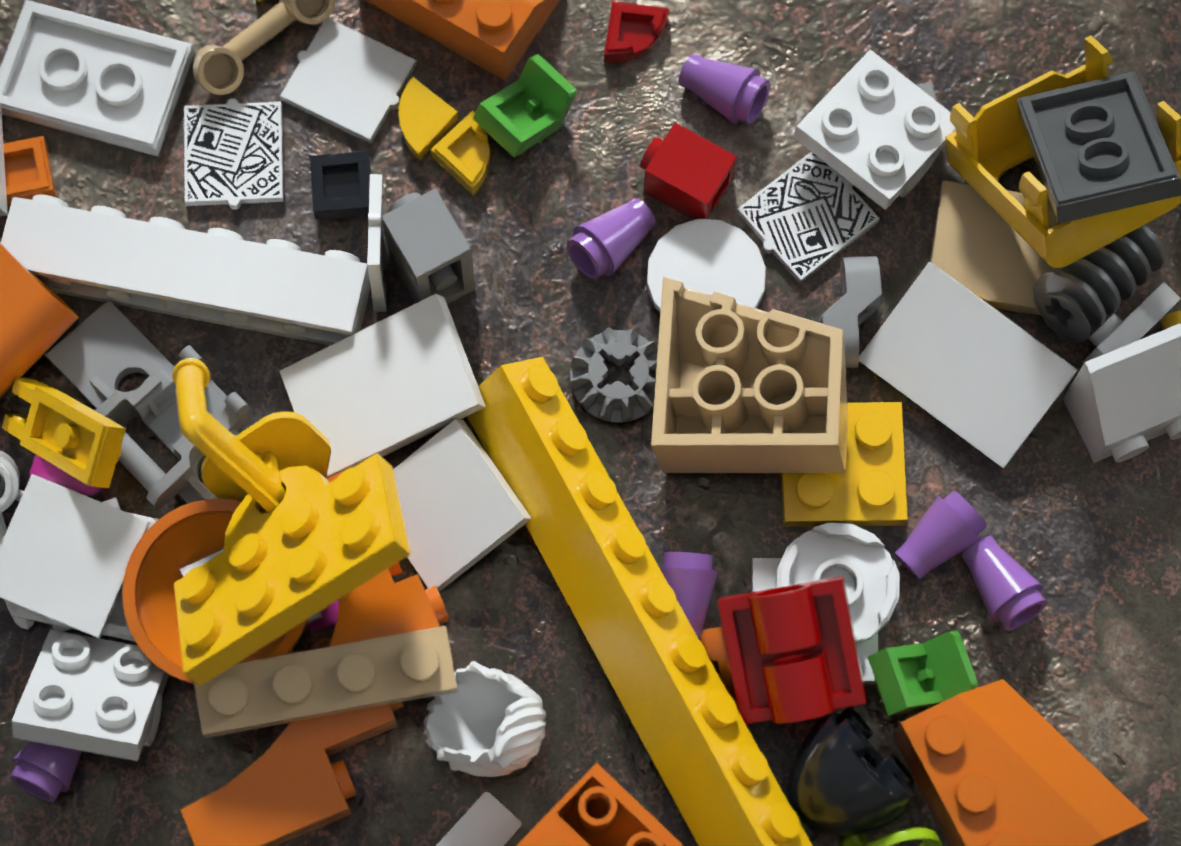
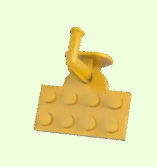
M186 358L179 361L174 366L172 372L173 382L176 387L180 430L184 437L206 456L201 466L202 480L205 487L217 498L242 501L234 511L226 529L224 551L203 565L191 569L183 578L174 583L183 673L197 685L202 686L410 555L393 468L383 457L375 453L357 466L342 472L337 479L329 482L326 477L331 456L330 442L309 420L300 414L276 412L265 416L234 436L207 412L205 388L210 381L209 369L200 360Z

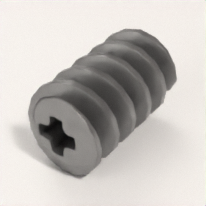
M1143 225L1066 267H1051L1050 272L1045 273L1036 281L1033 289L1034 302L1041 317L1063 339L1073 343L1085 341L1089 338L1091 329H1096L1105 322L1106 314L1110 315L1120 308L1121 300L1130 298L1135 293L1136 286L1146 283L1150 278L1151 272H1155L1163 266L1165 260L1164 248L1157 236L1148 227Z

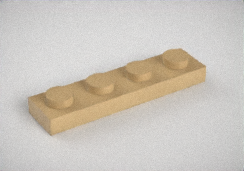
M446 626L238 663L202 686L194 682L201 730L205 738L458 692Z

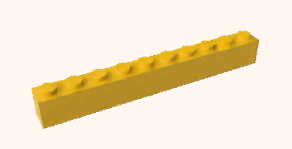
M544 357L499 366L478 386L486 407L467 416L486 453L532 519L525 524L698 846H812L800 824L797 814L791 808L769 768L765 756L737 710L734 700L721 681L706 653L705 647L694 632L676 599L673 589L667 583L646 544L645 538L634 523L617 492L614 482L607 474L587 437L586 431L575 416Z

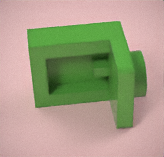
M537 54L527 60L516 82L479 104L473 120L515 158L560 129L577 95V91L544 58Z
M958 631L945 632L921 644L884 648L867 657L875 677L876 691L884 702L888 716L925 711L957 694L978 688V681Z

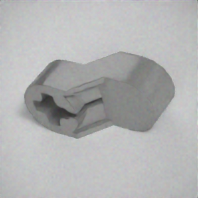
M877 256L842 257L840 264L841 298L820 315L819 323L843 330L846 369L857 368L859 364L858 327L880 308L882 289L880 265Z

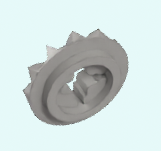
M608 327L602 333L592 338H586L581 348L572 358L570 371L572 391L579 404L591 415L601 420L615 423L633 421L649 413L654 408L658 353L655 342L642 337L634 328L624 331L613 330ZM605 359L608 362L612 361L617 366H621L625 362L630 363L635 359L633 366L629 370V378L633 383L632 387L636 391L629 385L625 386L619 380L611 385L607 384L600 389L608 376V369L604 364Z

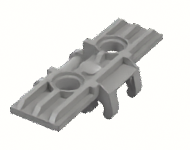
M108 300L45 356L95 408L94 411L122 427L132 418H139L179 460L165 474L125 432L119 462L148 491L146 499L155 508L164 506L176 495L187 504L204 499L217 498L199 480V468L206 456L188 441L180 430L176 387L172 378L174 366ZM190 345L186 346L179 354L181 360L194 358L205 364L204 359ZM142 373L148 376L144 383L136 390L130 392L118 391V385L126 375ZM210 379L208 386L205 388L207 412L236 436L249 419L250 406L236 392H232L227 396Z

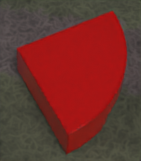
M612 1L604 62H624L637 58L649 51L659 41L666 29L669 8Z

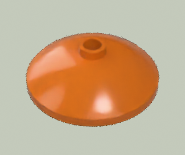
M223 498L204 499L172 510L154 523L141 537L130 556L125 570L122 590L123 609L128 628L135 642L147 658L169 675L190 684H194V681L183 673L174 583L183 578L180 571L181 568L224 549L225 532L234 511L242 502L239 500ZM308 619L238 663L289 654L301 638Z

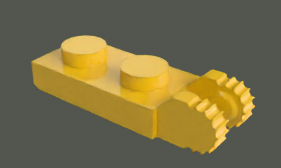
M24 377L16 378L12 392L31 404L28 415L21 413L5 414L2 429L20 439L21 446L84 484L92 487L109 488L116 463L121 455L122 441L126 428L43 382Z

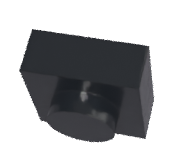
M369 151L309 156L315 220L368 215L370 174H372Z

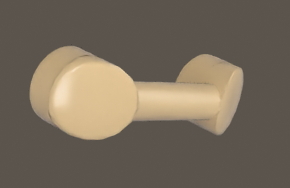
M279 0L275 7L224 46L206 45L201 48L193 62V73L196 82L205 91L216 95H226L233 92L242 82L244 76L242 61L295 20L306 24H318L325 21L334 9L335 0Z

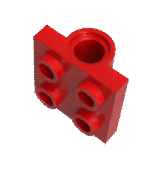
M844 576L726 596L718 599V608L738 711L745 724L771 720L773 723L798 722L830 714L835 709L866 704V690Z

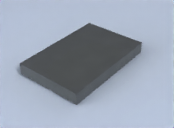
M1128 72L1017 99L1019 117L1044 186L1047 189L1058 224L1181 196V177L1135 72Z

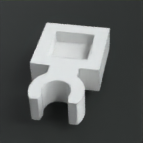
M1163 282L1124 321L1114 313L1089 338L1096 348L1082 363L1140 340L1181 298Z

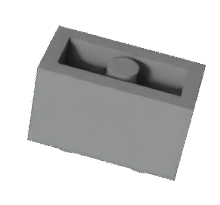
M436 188L423 195L415 192L403 196L390 206L389 213L381 216L389 259L415 304L434 294L443 296L446 303L449 304L475 290L471 247Z

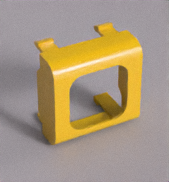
M1091 35L1085 38V65L1065 75L1051 70L983 105L975 117L959 103L954 105L949 118L950 122L956 127V131L945 136L946 155L949 165L1053 268L1066 267L1168 213L1181 204V196L1060 223L1049 229L1047 189L1029 171L1022 174L1019 183V190L1025 195V208L998 182L1004 172L1033 157L1019 117L1017 99L1108 77V65L1113 63V58L1109 51ZM1162 101L1157 104V124L1181 177V116L1166 102Z

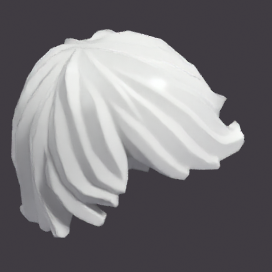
M476 661L471 662L466 669H457L455 678L458 692L434 696V699L427 704L429 714L424 719L423 734L428 737L426 739L427 745L437 752L438 760L449 762L451 770H460L473 776L496 777L509 775L517 769L526 767L531 758L539 753L540 745L546 735V712L543 709L541 697L515 676L495 668L488 669Z

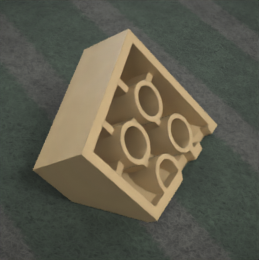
M663 276L651 446L662 472L846 473L848 404L843 330L775 309L766 312L736 303L735 297L718 292H713L712 295L688 289L684 287L683 282Z

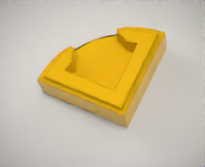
M412 77L400 99L399 121L408 149L421 161L457 122L458 112L416 78Z
M473 110L431 149L432 158L472 195L482 186L490 166V145L487 133L473 120L475 115Z

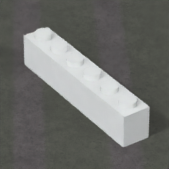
M35 195L33 200L13 197L1 239V244L30 273L58 294L105 303L110 300L115 305L325 345H333L361 331L371 288L367 263L360 262L357 256L348 252L329 250L325 252V255L303 252L298 245L281 239H269L266 244L243 240V237L238 233L222 228H210L208 233L187 230L181 223L164 217H152L149 222L129 219L123 212L106 206H93L91 211L70 208L63 200L48 195Z

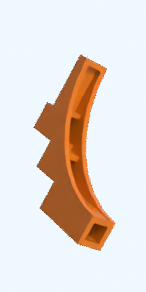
M340 472V473H338V474H335V475H333V476H330V477H328V478H326V479H327L329 482H332L333 480L337 479V477H338L342 472ZM399 562L339 599L337 623L329 647L440 627L439 624L450 619L437 587L433 586L425 590L418 574L394 583L392 577L403 573ZM393 703L290 722L266 753L227 785L181 809L194 846H278L352 815L346 799L357 795V792L343 759L331 764L329 756L397 728L398 725L393 711L404 707L403 703Z

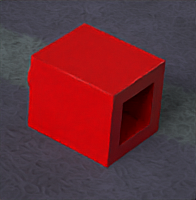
M674 123L665 139L663 140L656 136L643 155L640 163V168L645 170L643 192L693 220L709 219L734 179L737 156L683 126Z

